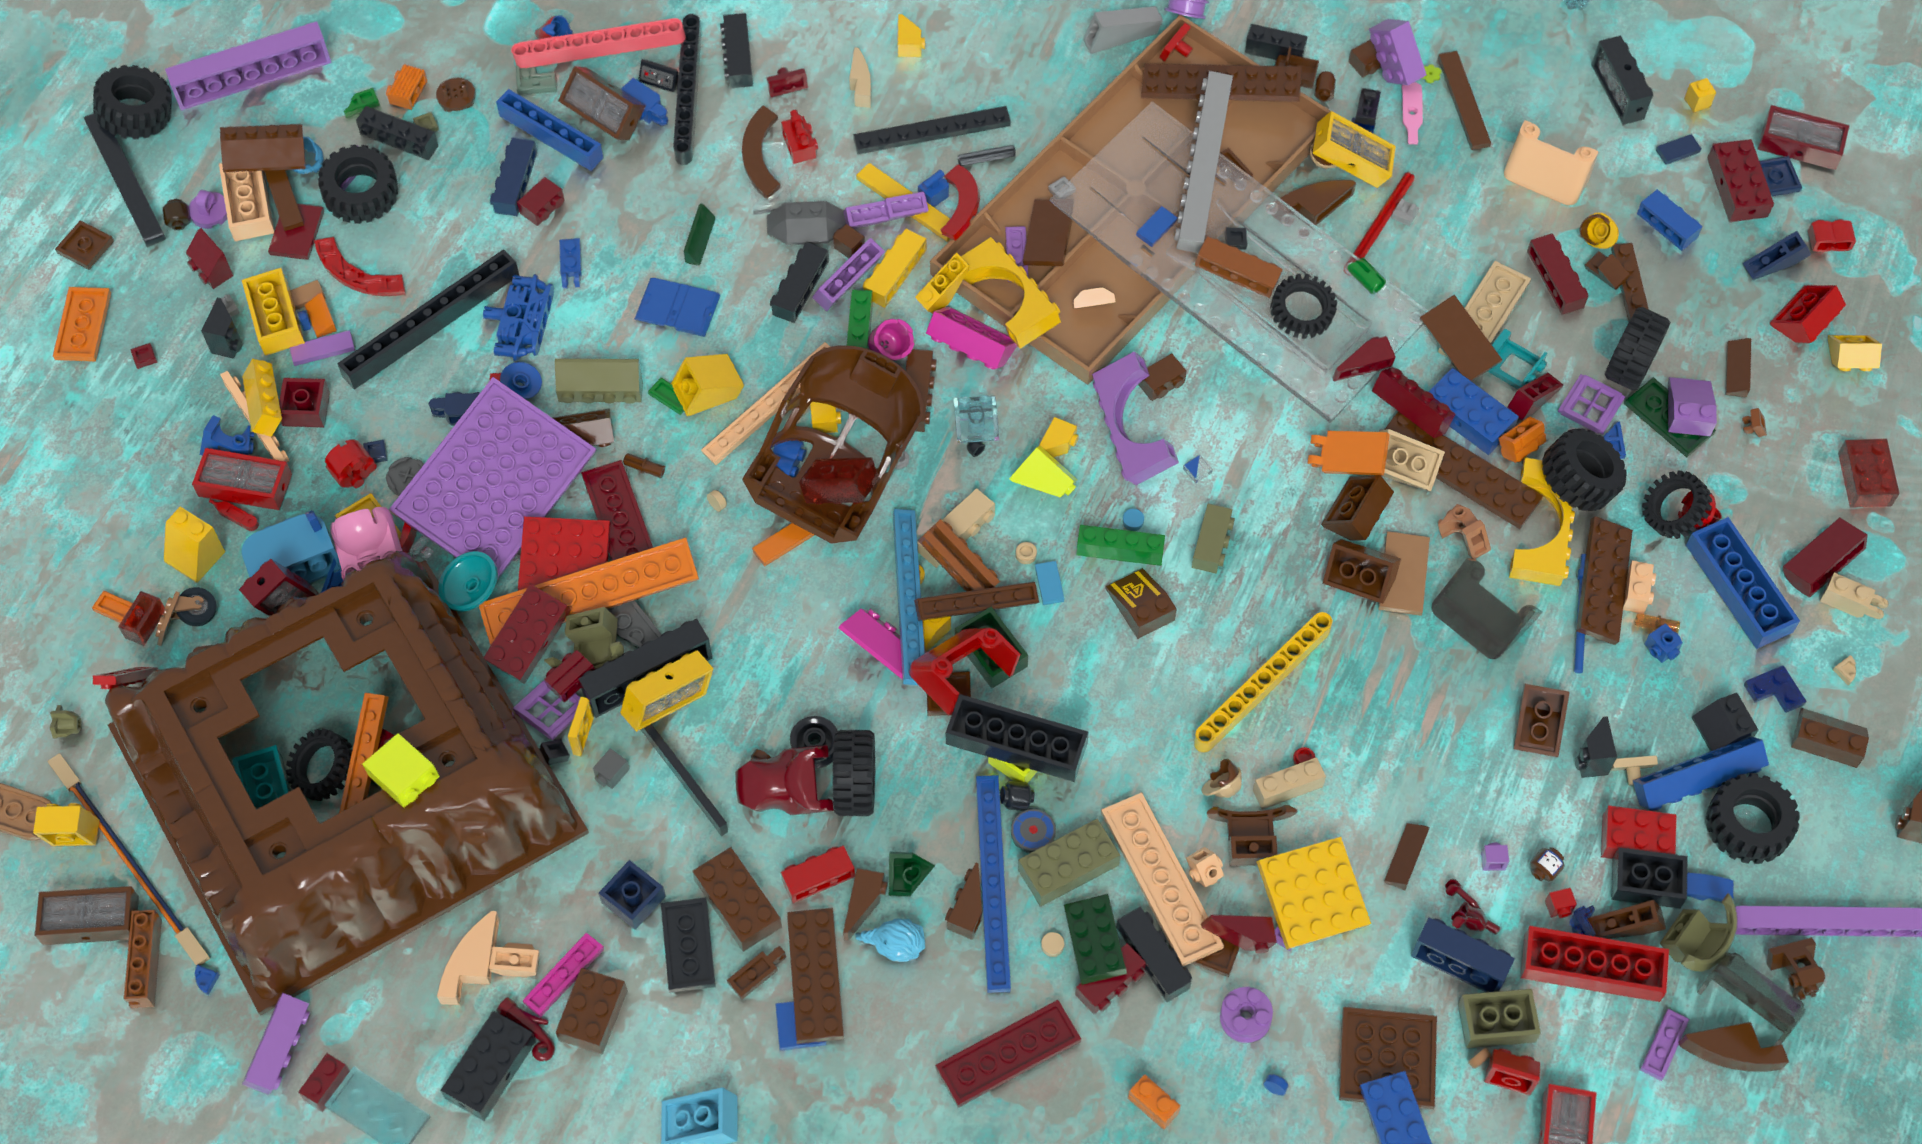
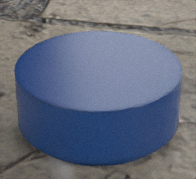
M1273 1074L1268 1075L1263 1084L1269 1092L1279 1096L1285 1095L1289 1087L1286 1080Z

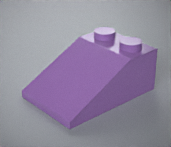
M1669 377L1668 432L1711 436L1717 424V408L1711 381Z

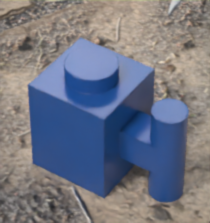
M942 170L937 171L918 185V193L924 192L927 203L933 207H936L949 197V184L943 178L945 174Z

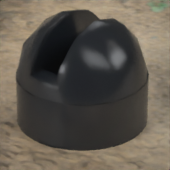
M972 439L967 443V450L973 457L979 456L985 449V444L978 439Z

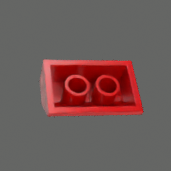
M1804 285L1775 316L1770 325L1795 343H1812L1828 327V324L1840 314L1846 303L1837 285Z

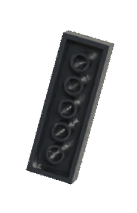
M696 618L693 621L684 622L673 631H666L661 637L653 641H647L633 651L625 652L614 661H607L602 667L594 671L584 673L578 679L583 697L589 699L595 718L622 705L620 696L626 692V688L631 682L639 681L650 672H656L666 664L680 660L685 654H691L698 650L707 661L712 659L709 638Z
M959 694L945 732L946 745L1075 782L1088 744L1089 732Z

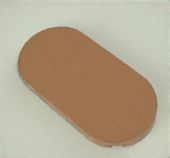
M0 783V832L28 841L40 840L41 838L33 834L37 807H46L47 804H52L51 801Z

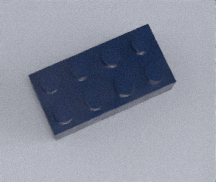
M1428 917L1411 957L1486 993L1500 991L1515 960L1507 951L1497 950L1489 946L1484 940L1474 939L1468 936L1465 931L1453 929L1442 920Z

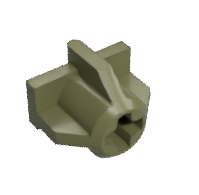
M57 705L55 711H50L52 718L50 731L53 739L68 737L71 734H78L80 732L82 722L78 714L73 711L63 710L62 705Z

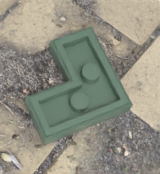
M516 65L518 95L557 92L555 72L536 74V67L520 68Z

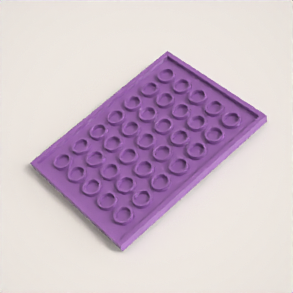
M492 377L389 508V511L455 558L473 551L487 554L497 566L498 580L521 549L524 516L546 518L595 454L596 448Z

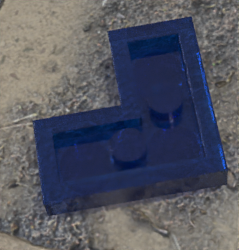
M1784 665L1751 678L1744 683L1745 688L1755 703L1774 695L1785 713L1804 706L1807 702Z

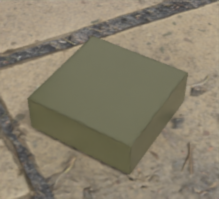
M432 112L413 118L415 125L434 132L439 130Z

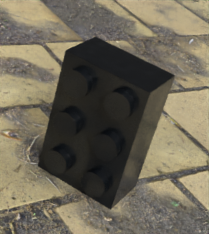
M1618 847L1613 856L1612 900L1639 904L1654 900L1659 906L1681 909L1687 900L1688 856Z

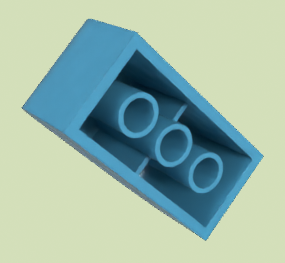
M301 514L273 526H268L249 536L242 547V557L249 577H252L260 569V566L270 559H273L309 583L327 577L334 558L337 562L334 573L341 571L333 538L323 520L316 515L322 528L314 532L306 515Z

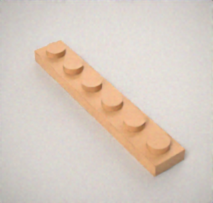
M228 371L220 374L224 385L250 423L245 391H240L239 388L242 386L237 377H231ZM256 433L272 459L290 461L285 451L282 450L280 452L277 448L280 444L274 435L270 437Z

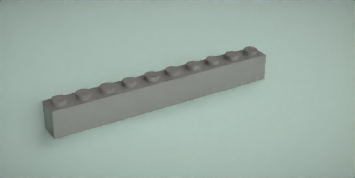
M1209 71L1208 78H1203L1201 90L1205 92L1204 95H1200L1198 106L1202 108L1201 111H1197L1195 123H1199L1198 128H1194L1192 139L1196 140V142L1191 144L1189 156H1193L1192 161H1188L1186 172L1190 173L1189 178H1185L1183 189L1187 190V192L1182 194L1180 206L1184 208L1183 211H1179L1177 223L1181 225L1180 229L1176 228L1175 231L1176 249L1199 253L1204 243L1232 75Z

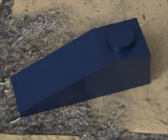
M1795 231L1745 261L1743 265L1751 278L1755 280L1794 266L1809 257L1811 253L1798 231Z

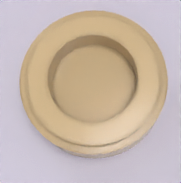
M713 490L707 494L708 502L716 511L720 512L727 506L724 496L719 491Z
M1030 542L1020 543L1016 548V559L1022 564L1033 563L1037 557L1035 545Z
M1055 932L1047 933L1041 941L1043 953L1050 957L1060 955L1064 950L1063 937Z

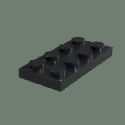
M706 897L661 903L669 993L716 987Z

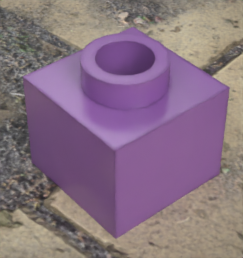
M1489 843L1484 846L1481 853L1483 871L1506 870L1509 864L1508 845Z

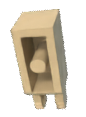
M1837 573L1832 575L1820 602L1852 616L1863 617L1865 614L1879 620L1884 616V611L1881 609L1888 607L1889 604L1887 599L1874 594L1876 590Z

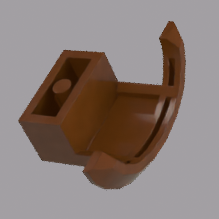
M1284 805L1271 810L1248 812L1229 811L1215 806L1207 811V817L1215 821L1227 822L1229 865L1251 866L1257 865L1256 862L1261 859L1278 855L1273 821L1292 817L1297 813V809L1290 805Z

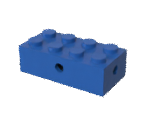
M1454 368L1429 391L1435 399L1446 404L1455 413L1450 427L1488 456L1500 444L1499 437L1516 426L1518 415Z

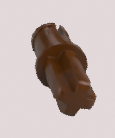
M627 453L623 459L624 465L640 470L642 474L645 472L661 479L665 473L666 466L649 461L647 457L643 459Z

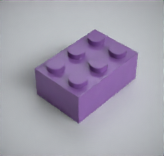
M1386 19L1369 28L1370 39L1375 46L1376 57L1381 64L1382 75L1387 83L1410 85L1426 76L1409 21Z

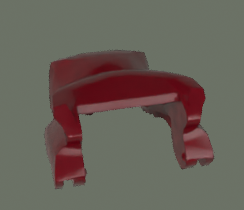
M828 745L784 749L773 758L751 759L735 771L738 803L757 812L779 809L789 815L834 811L832 799L818 800L814 758H827Z

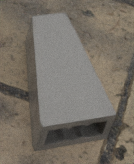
M1156 6L1095 12L1083 40L1090 54L1157 34L1163 22L1162 16L1159 14Z

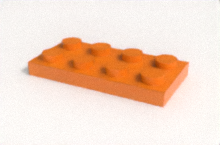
M68 288L53 352L55 360L96 362L111 297L109 288Z

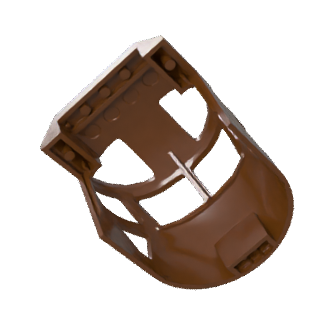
M844 345L828 347L815 353L806 362L784 396L759 453L742 479L754 502L831 544L856 541L920 424L924 405L918 386L902 367L886 356L869 349ZM799 384H800V393H799V395L795 396V397L792 399L794 393L796 392V390H797V388H798V386H799ZM811 402L828 404L849 413V418L838 438L813 428L796 425ZM794 409L784 428L777 433L783 417L790 410ZM856 419H861L876 429L887 441L878 468L861 452L845 442V438ZM787 441H805L812 444L813 447L795 478L788 476L777 467L781 457L773 453L771 448L775 445ZM890 462H891V466H890L889 471H888L887 473H885L886 470H887V468H888V466H889V464H890ZM851 467H856L861 471L869 484L871 499L869 501H862L856 498L852 506L835 501L833 497Z

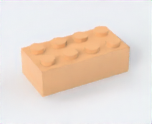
M220 163L219 169L228 225L234 241L273 234L274 226L264 171L223 172L222 163Z

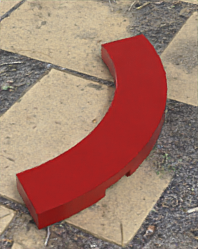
M958 164L944 176L946 181L958 190V205L951 219L940 229L942 235L954 241L970 226V220L976 215L980 203V192L973 175Z
M334 237L314 240L316 251L325 269L346 287L374 296L406 295L402 274H366L343 258L336 246Z

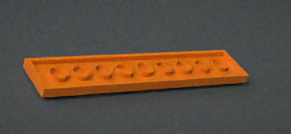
M685 537L535 585V587L566 604L571 609L569 615L601 607L606 609L699 580V576L687 538ZM527 588L485 601L479 605L490 645H492Z

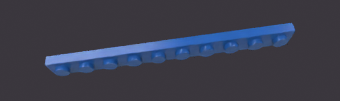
M999 775L976 776L987 993L1011 992Z

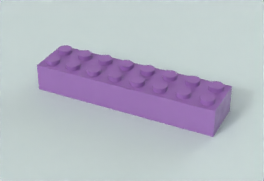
M316 21L166 68L165 71L180 110H185L330 64L331 60L323 35Z

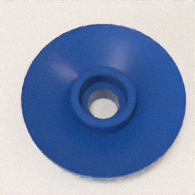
M524 362L509 364L503 369L500 376L502 384L525 400L537 395L541 389L542 379L540 373L535 367Z

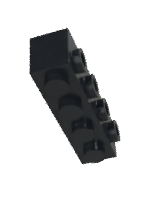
M368 106L364 107L356 119L360 135L428 161L439 146L434 131Z

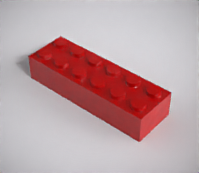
M1529 926L1524 935L1520 978L1661 1002L1667 992L1669 949Z

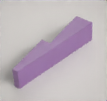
M919 192L886 198L884 201L846 207L843 213L846 224L853 229H858L926 213L929 210L925 193Z

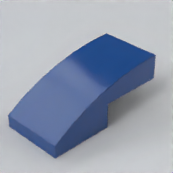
M1687 873L1688 897L1701 901L1709 898L1722 902L1727 893H1729L1733 898V880L1706 874Z

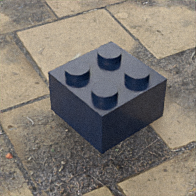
M630 860L598 893L601 903L634 930L641 925L666 897L664 887Z

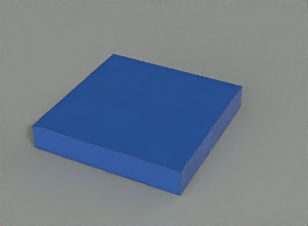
M794 1001L776 1003L780 1051L827 1045L826 1041L797 1044Z

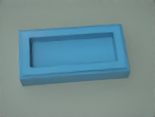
M1056 561L1035 564L1043 605L1064 602Z

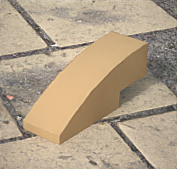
M855 47L849 77L850 90L855 91L856 107L871 108V80L868 65L860 49Z

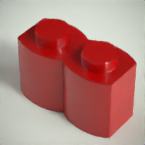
M1838 219L1833 222L1816 220L1811 223L1808 229L1812 251L1815 252L1831 250L1849 251L1853 249L1856 243L1852 222L1848 220Z

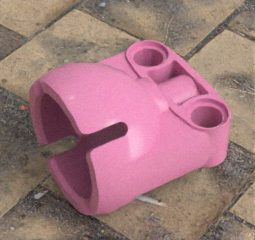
M375 507L372 510L374 518H372L370 510L363 509L341 516L331 523L330 531L341 565V577L343 580L346 574L352 570H361L370 561L387 558L388 555L395 551H402L393 516L386 507Z

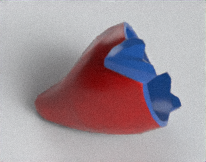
M561 15L550 17L541 28L535 30V35L539 39L573 34L568 21Z

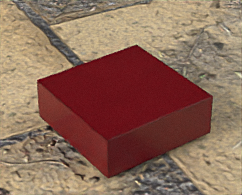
M151 343L130 349L137 369L157 363Z

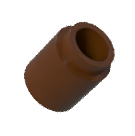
M1328 71L1321 72L1316 79L1315 97L1320 101L1326 102L1334 98L1336 79L1333 73Z

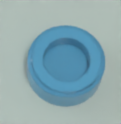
M1138 509L1127 510L1123 515L1124 527L1131 531L1142 528L1144 524L1143 513Z

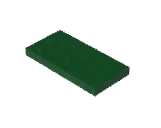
M1654 377L1625 400V406L1686 458L1716 432V429H1714L1711 436L1668 432V389Z

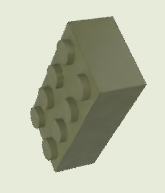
M1095 819L1018 859V871L1041 907L1119 866L1120 854L1099 820Z

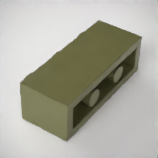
M1207 504L1193 556L1192 568L1217 574L1218 567H1223L1226 554H1222L1223 548H1228L1230 536H1227L1228 530H1233L1235 518L1231 517L1233 509Z

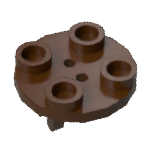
M451 78L439 85L436 91V98L444 111H460L473 106L475 89L472 83L464 78Z

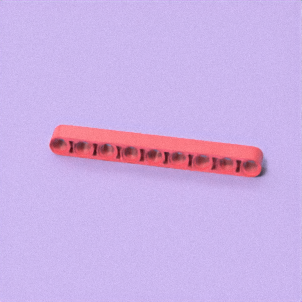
M672 18L519 42L513 45L511 51L518 67L530 68L677 45L684 42L686 35L682 21Z

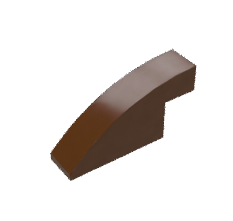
M1333 180L1296 189L1272 204L1270 216L1282 225L1296 214L1314 228L1354 195L1356 182L1353 180Z
M1751 1022L1686 1034L1678 1042L1681 1048L1713 1064L1734 1070L1749 1072L1781 1070L1789 1063L1783 1044L1766 1048L1760 1047Z

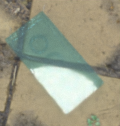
M355 1067L351 1069L325 1104L327 1109L381 1144H412L431 1118L429 1114Z

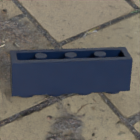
M511 138L510 144L505 149V160L500 165V176L495 181V192L490 196V204L493 205L494 213L518 217L519 208L517 202L525 195L537 156L535 141Z

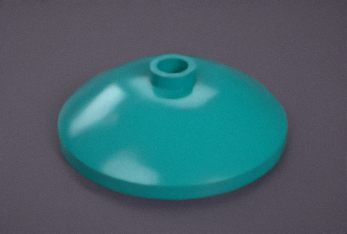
M478 551L467 552L458 556L449 563L441 575L438 586L439 596L454 611L463 612L478 607L488 599L496 586L498 570L495 562L487 554Z

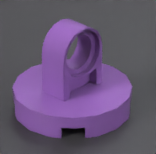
M200 190L197 196L190 202V218L200 228L211 229L213 225L218 223L222 225L228 219L224 196L218 192Z

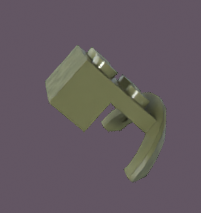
M605 607L566 616L565 635L574 642V651L578 650L593 664L595 670L602 667L607 661H614L620 658L624 653L622 643L620 641L616 642L618 619ZM555 657L544 659L552 668H557L562 663V661Z
M1727 893L1722 901L1726 909L1727 924L1710 923L1700 910L1683 909L1659 943L1663 948L1669 949V955L1675 962H1681L1685 968L1692 971H1705L1717 965L1728 953L1735 938L1738 922L1737 909L1729 893Z

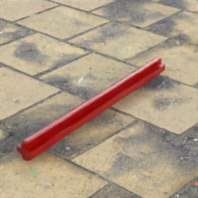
M1409 172L1404 174L1343 268L1344 275L1351 277L1352 275L1347 270L1348 265L1366 256L1400 200L1413 183L1415 178L1413 174Z

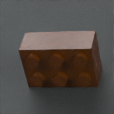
M581 968L556 1029L558 1040L603 1054L628 991L625 981Z

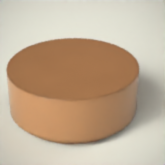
M1485 1047L1468 1063L1473 1069H1476L1491 1056V1053Z

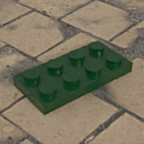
M1104 894L1064 904L1081 984L1127 974L1109 895Z

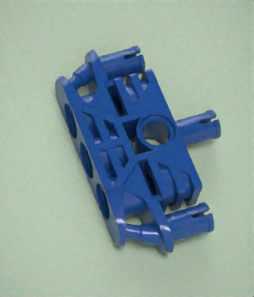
M536 274L533 277L514 275L512 285L509 286L504 308L484 307V319L500 321L497 330L498 343H495L494 356L513 357L515 362L529 353H533L534 356L538 355L553 300V284L549 283L546 285L543 281L539 280Z

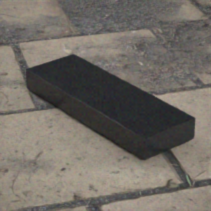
M1362 88L1355 118L1356 123L1375 125L1381 95L1380 91Z

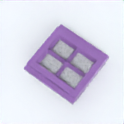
M1580 374L1558 409V412L1562 416L1603 435L1626 396L1587 375Z
M542 681L513 707V711L548 739L553 740L572 723L580 697L574 694L564 703L547 687L545 681Z

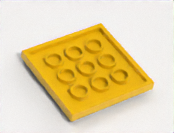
M1341 837L1256 862L1286 950L1371 924Z

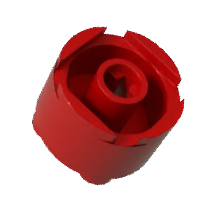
M351 439L345 441L347 444L342 447L338 444L327 454L325 458L327 465L325 467L339 486L344 488L354 487L356 489L364 484V480L377 468V465L358 440Z

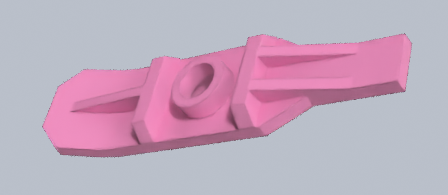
M1415 82L1410 85H1402V121L1407 129L1408 144L1418 145V129L1423 123L1422 85Z

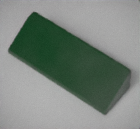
M700 203L683 251L685 262L698 266L701 264L715 222L714 214L703 203Z

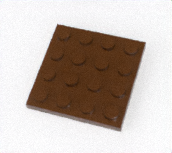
M1343 1007L1339 1100L1365 1103L1359 1088L1361 1084L1405 1071L1418 1107L1434 1110L1437 1016Z

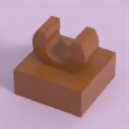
M1759 408L1751 409V416L1742 418L1744 424H1751L1748 427H1744L1743 430L1746 434H1751L1755 431L1758 437L1766 436L1764 415Z

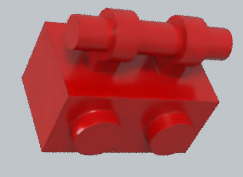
M792 110L790 112L791 119L782 121L781 126L792 162L796 164L815 159V150H818L816 138L811 136L813 132L810 123H806L804 116L799 115L797 110Z

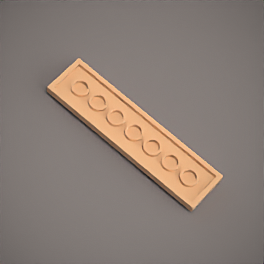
M1142 792L1101 809V814L1171 948L1177 953L1180 965L1183 967L1223 949L1224 945L1217 935L1201 928V923L1208 918V915Z

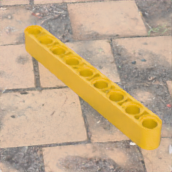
M1325 612L1314 615L1198 727L1195 733L1194 747L1204 753L1214 748L1328 637L1332 626V617ZM1317 624H1323L1326 627L1322 628L1319 627ZM1303 638H1309L1311 641H1305ZM1288 652H1295L1297 655H1290ZM1274 666H1280L1283 669L1278 670ZM1259 680H1266L1268 683L1263 684ZM1245 694H1251L1253 698H1247ZM1230 708H1236L1239 712H1232ZM1220 722L1224 724V726L1219 727L1216 726L1214 723ZM1200 737H1207L1209 741H1202Z

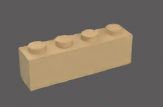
M976 488L942 521L947 522L952 527L957 537H961L966 541L970 536H975L983 524L989 523L994 518L995 503ZM917 542L918 553L937 568L940 564Z

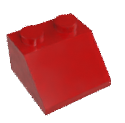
M1493 1049L1484 1082L1531 1096L1540 1080V1062L1527 1055L1517 1056L1511 1054L1506 1049Z

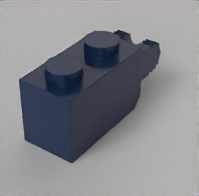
M481 392L446 393L445 398H432L428 403L432 416L446 418L451 426H455Z

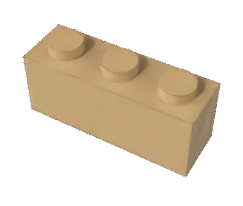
M1316 757L1256 779L1253 792L1261 809H1265L1322 788L1326 775Z

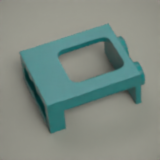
M1504 329L1492 344L1502 358V362L1487 372L1512 387L1519 389L1535 380L1537 372L1541 373L1547 365L1545 361L1547 352H1544L1541 357L1533 354L1511 341L1512 332ZM1510 355H1515L1533 366L1523 381H1519L1501 370L1500 367Z

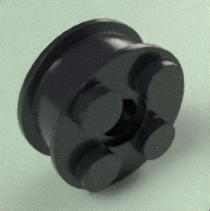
M806 717L796 723L791 731V748L828 745L827 758H814L815 769L826 767L833 762L834 736L838 730L830 720L824 717ZM819 740L820 743L812 745L810 741Z

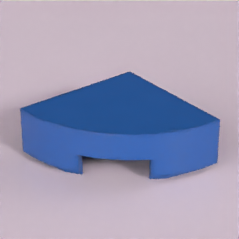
M305 310L298 311L303 330H310L312 327L307 312Z
M314 511L306 512L305 515L314 532L321 530L322 526Z
M197 964L195 969L196 983L199 989L209 996L220 975L218 972Z

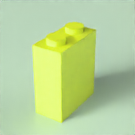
M399 733L362 764L368 776L403 808L413 802L427 787L432 786L436 779L439 778L434 765Z

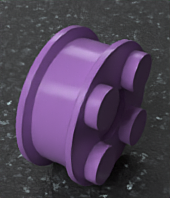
M1169 0L1168 7H1165L1164 10L1184 16L1206 19V16L1203 14L1205 6L1209 1Z
M1240 987L1232 990L1224 998L1220 1012V1023L1224 1032L1233 1040L1242 1043H1252L1260 1040L1269 1031L1273 1017L1272 1004L1269 998L1256 988ZM1246 1011L1249 1012L1252 1015V1017L1246 1019L1243 1018L1240 1013Z

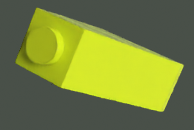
M1041 446L1037 447L1009 478L1012 482L1057 497H1062L1065 494L1069 496L1075 490L1076 486L1074 484L1078 480Z

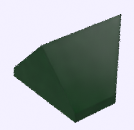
M889 852L888 896L911 897L912 893L936 865L914 853Z

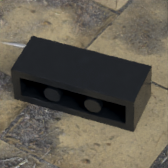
M1251 24L1246 40L1245 53L1277 60L1279 55L1287 56L1289 47H1292L1291 55L1304 57L1308 36Z

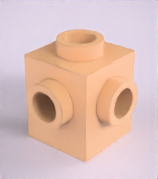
M1203 847L1186 857L1191 869L1189 870V875L1195 883L1198 882L1207 887L1215 884L1218 879L1224 876L1221 869L1223 867L1222 861L1208 848Z

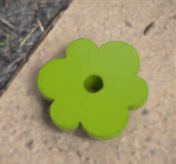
M1432 64L1428 65V67L1424 66L1426 76L1421 79H1425L1430 84L1440 80L1442 72L1440 68Z

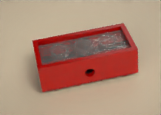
M205 448L192 485L198 497L280 510L292 473L286 461Z
M1548 1084L1543 1093L1539 1144H1593L1597 1092Z

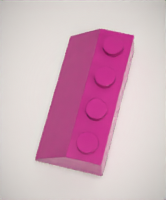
M950 306L934 311L926 334L930 335L933 341L938 343L944 342L949 345L951 350L956 352L962 351L967 354L966 356L969 359L980 360L984 362V366L993 370L1003 367L1017 348V345L1008 335Z
M860 609L840 624L838 628L903 680L900 635L895 632L897 630L895 626L887 621L885 623L879 619L880 615L873 609Z

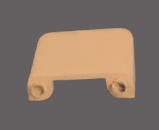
M1525 120L1506 163L1504 177L1515 184L1564 205L1576 204L1590 179L1599 151L1585 146L1578 148L1574 155L1538 140L1540 134L1539 127Z

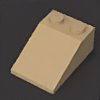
M1390 429L1379 430V432L1390 434L1383 477L1431 491L1445 452Z

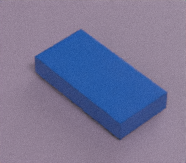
M1161 206L1137 231L1136 236L1153 247L1177 222L1178 217Z

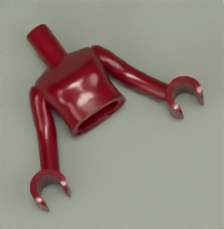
M1450 879L1445 885L1446 893L1450 896H1454L1457 893L1466 901L1451 916V920H1453L1452 925L1459 929L1465 924L1469 930L1481 932L1487 929L1496 935L1500 927L1486 918L1478 903L1461 888V884L1456 879Z

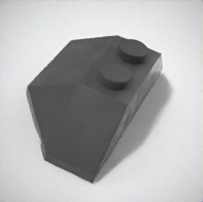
M827 201L784 203L767 215V234L786 245H803L806 242L811 244L829 243L833 240L834 233L846 225L844 210Z

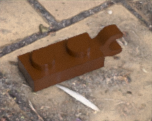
M780 946L776 947L769 955L762 951L727 979V983L743 1000L778 971L775 964L782 962L786 958L785 951Z

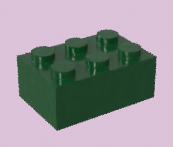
M992 607L955 628V635L965 629L993 628L997 630L1021 654L1012 676L1028 667V654ZM981 648L967 655L991 689L1010 678Z

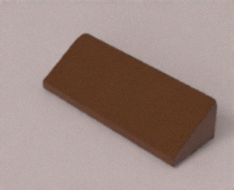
M1751 338L1727 342L1726 395L1747 398L1751 384Z
M1406 824L1384 883L1404 891L1406 890L1430 827Z

